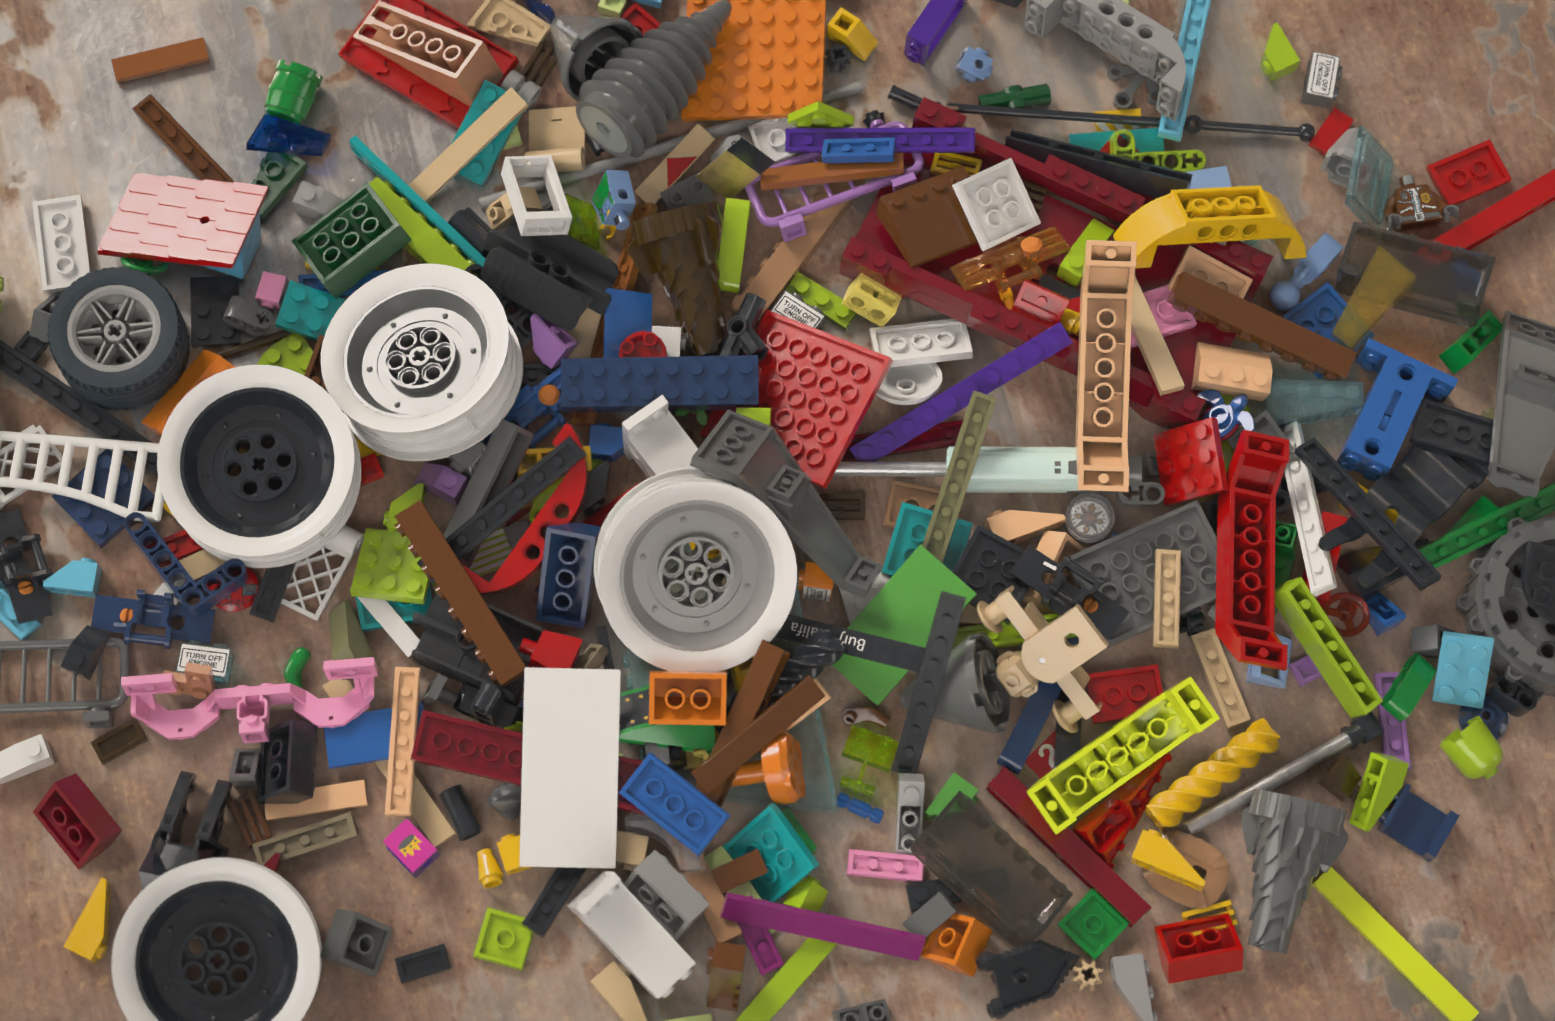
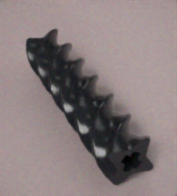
M830 626L829 629L815 632L809 644L794 648L766 710L808 675L815 679L822 673L825 666L832 665L841 659L846 651V646ZM739 692L732 697L730 705H726V719ZM715 725V729L719 734L724 725Z

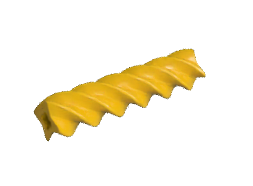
M1265 718L1256 720L1247 728L1246 732L1233 737L1226 747L1214 751L1207 761L1194 766L1187 776L1177 779L1170 785L1168 790L1155 795L1149 804L1146 805L1145 814L1154 822L1161 833H1163L1164 827L1178 825L1182 820L1184 812H1194L1200 808L1203 797L1217 796L1221 791L1223 783H1233L1239 779L1242 768L1256 767L1262 753L1270 754L1278 750V739H1281V737L1270 727Z

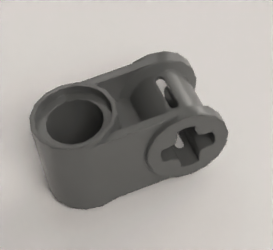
M232 296L224 313L223 321L231 327L259 337L271 326L273 316L269 310L251 303L241 296Z

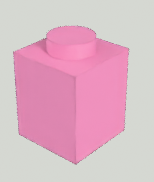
M263 271L255 296L258 306L270 312L280 310L289 284L287 276Z

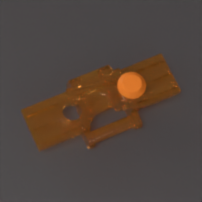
M1051 227L1025 238L1023 236L1010 238L983 251V254L950 267L964 291L995 280V285L1004 293L1007 291V288L1023 283L1025 279L1042 278L1043 274L1038 263L1069 251L1070 246L1057 228ZM991 264V269H984L982 267ZM1015 264H1019L1024 271L1009 278H1006L1005 269Z

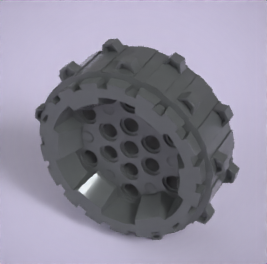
M1518 516L1507 523L1508 533L1501 536L1494 544L1487 543L1476 550L1478 558H1473L1467 569L1471 574L1466 584V594L1456 598V609L1465 615L1467 634L1494 638L1490 669L1498 677L1505 675V678L1512 683L1520 682L1532 690L1537 696V701H1539L1544 695L1555 697V635L1549 634L1546 630V626H1551L1555 631V624L1543 619L1537 613L1536 618L1531 617L1527 613V609L1532 608L1524 596L1521 578L1515 576L1513 569H1518L1521 572L1528 541L1555 547V517H1545L1532 522H1525ZM1504 615L1512 617L1513 624L1507 623ZM1541 649L1548 650L1551 658L1544 657Z

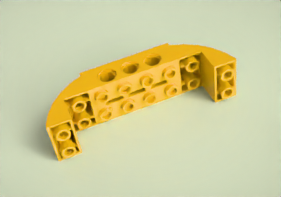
M1261 185L1171 190L1170 194L1147 203L1131 214L1113 235L1115 241L1137 242L1135 268L1151 267L1158 245L1274 239L1284 259L1306 258L1307 256L1302 237L1285 205L1279 198L1270 192L1264 191Z

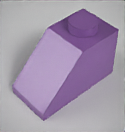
M537 314L531 316L534 352L540 357L542 363L549 366L550 369L560 365L561 359H567L578 345V342L563 328Z
M426 462L414 484L424 483L426 491L457 506L468 485V480L466 476L446 466Z

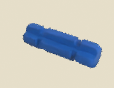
M840 792L836 799L837 806L843 809L846 807L848 811L865 819L868 817L870 821L876 824L881 822L884 815L883 810L876 807L873 809L871 808L872 805L854 797L851 799L849 798L850 795Z

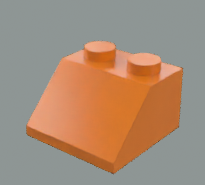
M955 913L927 936L920 957L955 973L974 977L977 970L975 957L979 956L980 952L985 951L993 930L975 918Z

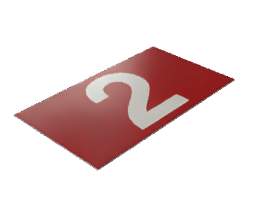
M1055 731L1025 762L1040 779L1054 769Z

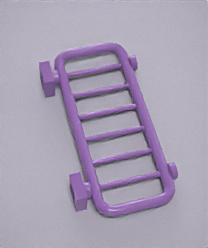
M881 119L874 120L870 124V128H909L906 124L896 121L884 124ZM805 153L771 165L769 168L805 164L811 161L815 163L818 162L817 159L822 158V153ZM911 153L915 163L912 167L904 169L905 174L885 176L880 179L876 177L873 178L872 182L855 187L853 180L848 181L851 187L850 190L834 196L828 183H825L823 185L828 198L812 204L804 187L800 186L799 190L806 206L790 212L786 208L779 189H774L784 214L772 218L766 215L754 187L755 183L761 180V175L747 185L745 190L759 222L768 227L779 226L784 242H788L807 235L802 218L804 216L891 184L893 192L916 184L917 179L915 175L923 169L924 159L921 153Z

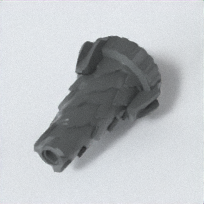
M1254 789L1251 804L1242 813V828L1248 854L1255 855L1252 872H1255L1251 890L1253 903L1249 920H1252L1248 945L1287 954L1294 922L1300 914L1303 901H1307L1313 876L1317 877L1319 871L1327 873L1348 841L1349 835L1344 829L1347 811L1306 799Z

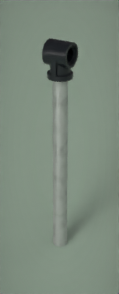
M1370 711L1367 715L1360 716L1350 723L1351 726L1342 727L1340 735L1184 821L1183 825L1188 834L1192 835L1250 803L1254 789L1271 791L1348 747L1354 750L1358 748V744L1362 743L1364 745L1385 733L1373 712Z

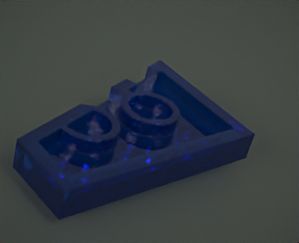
M265 113L246 143V150L323 156L331 142L332 134Z

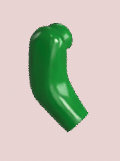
M299 647L293 651L284 669L286 683H291L303 689L301 673L307 661L311 658V653L308 649Z

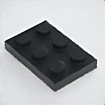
M231 275L190 277L191 346L193 349L232 347L241 344V330L231 327L223 321V316L231 297L240 296V278Z

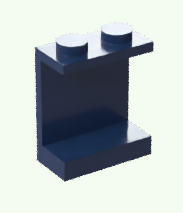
M1407 783L1392 800L1393 804L1390 809L1386 808L1378 819L1381 824L1377 830L1430 862L1437 856L1460 815L1453 811H1449L1447 814L1411 793L1409 791L1411 785Z

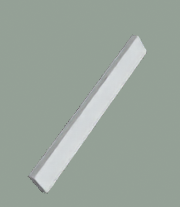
M1295 421L1285 426L1284 435L1289 439L1294 449L1305 443L1301 424ZM1293 451L1289 454V462L1286 464L1284 472L1311 594L1316 597L1337 588L1330 552L1323 551L1318 546L1319 539L1325 535L1312 473Z

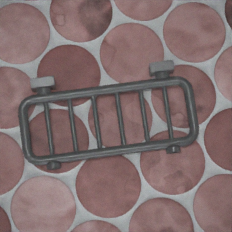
M110 637L106 647H116L120 650L119 695L115 699L101 700L102 654L97 665L96 700L76 701L77 675L72 674L71 701L51 702L53 649H68L74 639L0 641V689L2 651L22 650L20 703H1L0 714L91 710L83 712V722L87 728L113 727V716L106 710L119 708L128 699L121 686V677H130V648L128 644H124V640L120 638ZM48 649L46 702L25 703L27 650Z

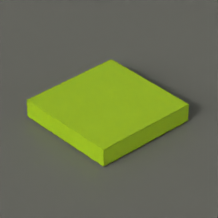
M488 907L473 957L523 971L534 935L532 931L522 926L525 917Z

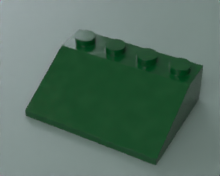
M367 182L295 237L292 243L325 288L337 299L412 241V239Z

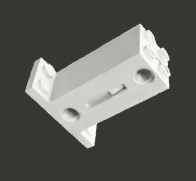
M663 395L622 422L624 454L629 461L634 459L648 478L670 470L695 468L690 466L692 456L698 448L669 412L668 401Z
M602 871L566 906L584 922L652 997L656 999L663 997L665 999L675 989L673 986L675 982L679 979L685 980L694 971L692 966L695 962L622 884L621 879L615 872Z

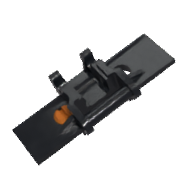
M19 509L0 513V589L7 590L18 625L53 616L42 581L52 576L53 572L52 569L48 568L40 544L42 540L40 534L27 535ZM8 540H15L17 542L6 545V547L4 546V543ZM32 549L39 571H30V568L26 565L23 551Z
M1029 545L1010 572L1011 575L1040 593V596H1042L1040 602L1060 616L1079 604L1099 632L1109 640L1129 613L1127 609L1098 591L1105 580L1103 577L1100 576L1098 578L1071 560V556L1068 554L1058 564ZM1067 568L1093 586L1091 590L1084 587L1082 590H1079L1067 582V576L1063 573L1064 569ZM1051 573L1055 576V580L1051 585H1047L1042 581L1041 577L1043 574Z

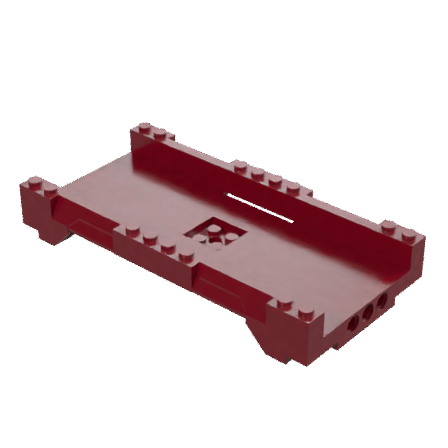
M923 97L913 117L912 128H968L965 126L967 116ZM977 131L975 136V153H956L982 160L980 172L1012 158L1022 181L1047 188L1050 192L1120 224L1140 209L1146 199L1049 154L1046 162L1043 163ZM903 153L904 169L912 167L915 162L911 153ZM921 153L924 165L923 169L915 175L917 183L937 176L930 173L935 153ZM939 158V159H938V160L945 161V162H949V163L961 164L962 166H966V167H970V168H974V169L976 168V166H972V165H968V164H964V163H960V162H956V161H952V160H947V159H943V158ZM891 184L880 188L856 237L852 236L841 256L839 274L855 280L862 272L902 296L901 299H905V297L910 298L968 327L1017 348L1049 329V327L1006 308L999 296L1000 288L1009 285L1015 303L1025 279L1038 284L1043 273L1048 275L1047 271L1058 273L1060 264L1093 218L1114 230L1108 241H1115L1113 235L1118 227L1045 194L1040 212H1036L1041 224L985 251H982L979 243L911 269L876 215L880 197L893 192ZM1030 199L1031 202L1038 203V201ZM1028 237L1039 238L1042 241L1040 254L1038 256L1034 255L1032 258L1027 257L1025 251L1021 248V242ZM1227 241L1225 245L1219 242L1158 245L1151 267L1135 268V276L1142 292L1168 285L1186 248L1190 245L1253 279L1244 297V300L1252 303L1274 256L1241 241ZM1053 277V278H1055V279H1057V280H1059V281H1061V282H1063V283H1066V284L1070 285L1069 283L1065 282L1064 280L1060 279L1059 277ZM1082 281L1076 289L1081 290ZM1196 320L1197 324L1195 327L1163 337L1185 385L1183 390L1160 395L1139 346L1130 348L1129 406L1143 419L1164 429L1166 426L1174 429L1196 422L1206 401L1197 396L1202 391L1192 389L1197 343L1230 348L1236 334L1230 331L1228 333L1216 329V325L1213 323ZM1067 332L1073 343L1043 361L1078 377L1079 335H1070Z

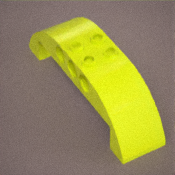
M1188 677L1128 715L1038 780L1026 793L1053 832L1058 834L1077 820L1076 817L1191 735L1202 732L1220 718L1192 677Z

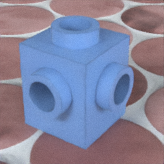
M966 47L963 49L954 70L962 73V78L971 83L980 82L984 78H989L993 70L991 64L994 59L988 57L989 53L977 47L975 50L971 47Z

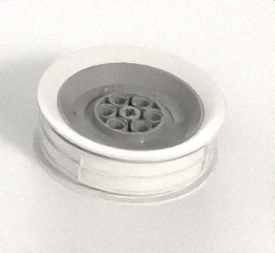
M682 468L660 473L632 488L616 503L608 514L595 546L593 561L595 585L611 627L619 639L634 654L644 661L667 671L719 672L745 662L756 655L762 639L770 642L784 624L793 604L797 584L796 558L790 538L780 520L762 501L742 490L737 484L725 481L708 472H702L698 468ZM693 542L696 546L692 551L686 552L683 550L686 543ZM718 549L719 555L716 558L710 559L707 557L710 550ZM668 560H677L674 568H665V563ZM698 567L700 571L694 572L692 575L690 570H695ZM715 574H725L724 579L721 582L712 581ZM673 584H682L680 591L675 593L670 591V587ZM697 591H706L702 599L694 598V594Z

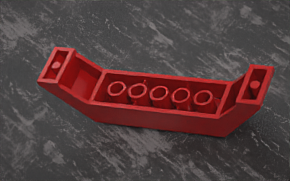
M1243 430L1226 473L1229 490L1220 492L1218 495L1215 634L1238 662L1285 671L1287 669L1288 645L1282 644L1274 633L1276 493L1286 464L1289 462V439Z

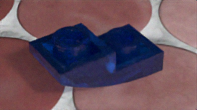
M523 0L531 13L551 25L555 19V12L549 5H542V0Z

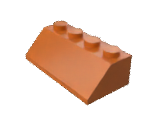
M204 349L141 423L161 438L168 418L186 394L202 381L227 369L235 368V366L220 355Z

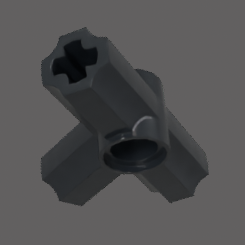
M746 293L737 315L733 316L727 323L728 334L718 356H742L743 352H745L746 355H758L759 361H762L767 356L769 349L755 328L767 302L766 300L755 294Z

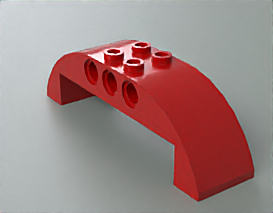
M566 423L552 444L556 448L566 438L571 436L585 453L575 431ZM586 457L568 471L490 583L464 566V569L481 595L497 594L514 589L528 581L542 568L545 545L544 530L547 526L574 523L586 500L589 485V468ZM560 508H569V514L566 518H558L557 513ZM532 548H539V557L531 560L529 558L530 550Z

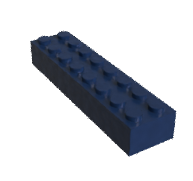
M758 355L561 359V408L564 413L640 411L661 395L668 401L669 411L736 410L737 407L759 408Z

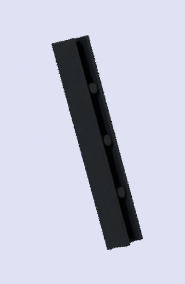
M1013 129L1005 141L1006 146L1043 163L1046 162L1049 154L1129 191L1155 198L1170 194L1171 190L1190 189L1193 174Z

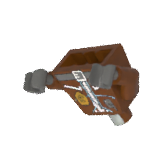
M1405 175L1399 179L1401 188L1395 189L1393 195L1387 199L1383 210V216L1387 222L1386 229L1390 230L1392 226L1393 233L1437 227L1443 218L1442 216H1444L1445 222H1450V217L1459 219V208L1457 206L1448 205L1434 191H1431L1429 185H1415L1413 175Z

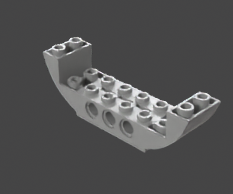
M1027 0L1024 27L1030 33L1036 34L1043 39L1059 22L1062 23L1066 28L1075 31L1085 40L1091 41L1103 51L1118 58L1122 63L1131 66L1141 75L1155 81L1160 86L1156 110L1164 117H1168L1174 122L1176 121L1184 89L1186 65L1181 48L1174 39V32L1122 0Z

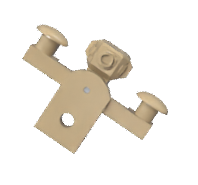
M1013 585L1000 593L995 601L989 605L984 601H980L977 605V613L981 622L988 630L994 633H1001L1003 631L1001 622L1008 617L1025 640L1022 645V651L1017 650L1014 652L1007 650L998 656L996 667L997 679L1010 696H1024L1027 698L1038 691L1039 680L1047 683L1057 682L1070 700L1066 703L1056 700L1053 703V714L1063 729L1070 733L1077 732L1078 725L1076 721L1082 717L1087 720L1099 712L1103 706L1102 702L1095 704L1084 690L1090 677L1081 664L1107 648L1108 642L1079 604L1049 624L1032 601L1027 604L1025 609L1021 607L1011 594L1014 590ZM1069 633L1076 634L1079 638V643L1076 645L1070 644L1066 639V635Z

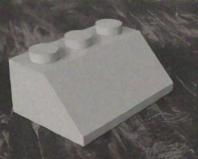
M656 850L633 870L624 883V886L675 941L679 940L710 905L706 901L705 896L701 892L696 891L688 883L686 877L678 873L670 865L668 859L660 855Z

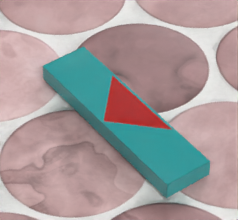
M1159 128L1128 130L1134 135L1135 153L1164 151V138L1157 137ZM1115 131L1068 134L1069 144L1110 154V137ZM1120 134L1117 137V144L1120 147L1126 146L1127 137L1124 134Z

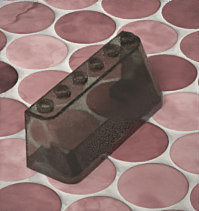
M1354 221L1338 267L1336 290L1348 297L1463 327H1475L1481 313L1496 257L1486 253L1468 251L1463 247H1453L1442 244L1439 241H1429L1415 235H1406L1395 232L1392 229H1382L1368 223Z
M958 791L910 845L912 854L1015 948H1019L1022 945L1027 946L1042 935L1073 895L1064 883L1057 880L1044 865L1040 864L1029 854L1027 849L1021 847L1007 831L998 826L987 813L983 812L973 803L970 797L961 791Z

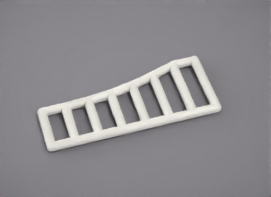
M0 431V448L2 441L16 442L9 478L0 477V487L63 495L106 509L124 518L133 512H139L149 522H159L161 520L165 499L161 492L159 480L157 481L152 512L138 511L148 452L158 453L159 443ZM26 443L40 444L34 480L19 479ZM50 445L65 446L58 484L44 482ZM88 447L89 451L82 489L68 487L74 448ZM99 448L113 449L105 499L91 494ZM123 450L138 451L128 509L114 503ZM139 518L134 519V521H142Z

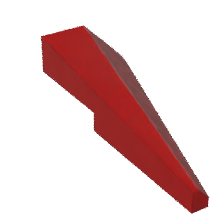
M1167 752L1126 781L1072 828L1073 832L1111 869L1115 866L1112 861L1117 852L1123 851L1125 847L1123 841L1129 830L1135 829L1146 805H1148L1151 799L1149 793L1155 783L1161 781L1162 776L1159 774L1165 763L1171 762L1170 752Z

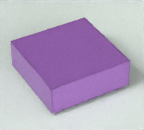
M1309 655L1289 664V669L1300 687L1322 677Z

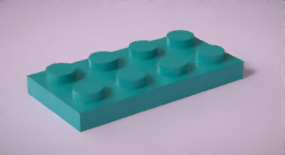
M485 80L452 143L489 109L506 90ZM524 110L478 153L459 174L484 186Z

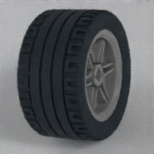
M124 267L94 270L83 277H79L69 287L65 288L64 292L60 294V298L56 300L54 307H52V314L49 316L50 321L48 322L49 330L47 331V336L49 338L47 340L56 365L71 388L99 407H106L110 410H133L137 407L151 404L153 401L159 400L173 387L172 385L177 383L179 377L183 374V370L186 368L185 364L188 362V355L190 353V342L185 321L168 289L160 281H156L152 276L149 277L145 272L142 273L140 270ZM117 314L116 319H113L112 315ZM137 320L143 321L142 323H135ZM140 343H144L145 348L141 351L138 350ZM100 348L98 355H95L94 351ZM117 360H125L123 364L116 363Z

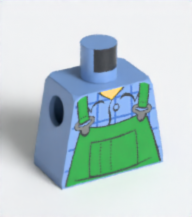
M606 170L591 201L602 224L616 225L618 230H625L630 226L628 218L635 207L636 201L629 172L626 170Z

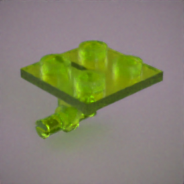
M565 193L564 195L572 215L568 236L595 250L600 249V234L597 229L596 210L593 204Z
M852 726L841 756L863 765L857 781L843 775L839 785L852 789L853 793L858 794L860 792L873 797L876 787L862 783L866 766L868 765L889 773L899 742L888 736H881L870 732L865 728Z

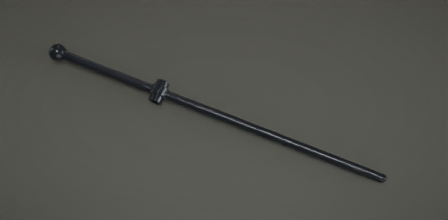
M947 103L945 105L958 107V110L954 111L959 113L1153 127H1159L1161 120L1160 117L958 103ZM1197 115L1186 117L1183 128L1188 134H1195L1200 130L1297 136L1304 142L1311 141L1315 133L1314 126L1309 123H1303L1299 127L1217 122L1203 121ZM1191 121L1195 123L1194 128L1190 126Z

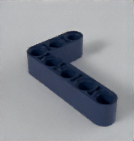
M133 512L125 518L124 526L130 539L189 615H202L247 583L248 573L244 562L239 559L226 561L195 583L142 513ZM139 518L142 521H134V519ZM137 523L143 524L139 530L131 529ZM150 542L157 543L152 549L145 548ZM163 561H171L170 566L166 568L160 567ZM233 570L242 571L237 577L230 576ZM177 580H186L184 585L180 587L174 586ZM213 584L221 585L217 591L209 590ZM193 598L200 599L197 605L191 606L188 604Z

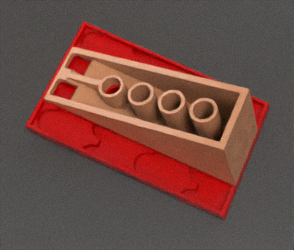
M377 0L338 53L340 58L349 65L373 77L377 82L410 99L411 102L433 113L439 119L457 129L460 128L484 81L487 80L501 87L508 74L520 62L515 55L422 0Z

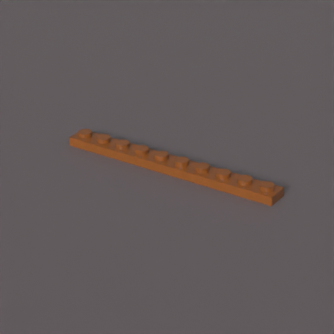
M653 203L635 205L617 265L619 273L612 289L633 291L636 286L639 270L627 249L633 239L630 228L633 222L656 214L658 206ZM605 313L602 315L590 358H603ZM573 412L570 423L577 427L591 426L594 424L597 412Z

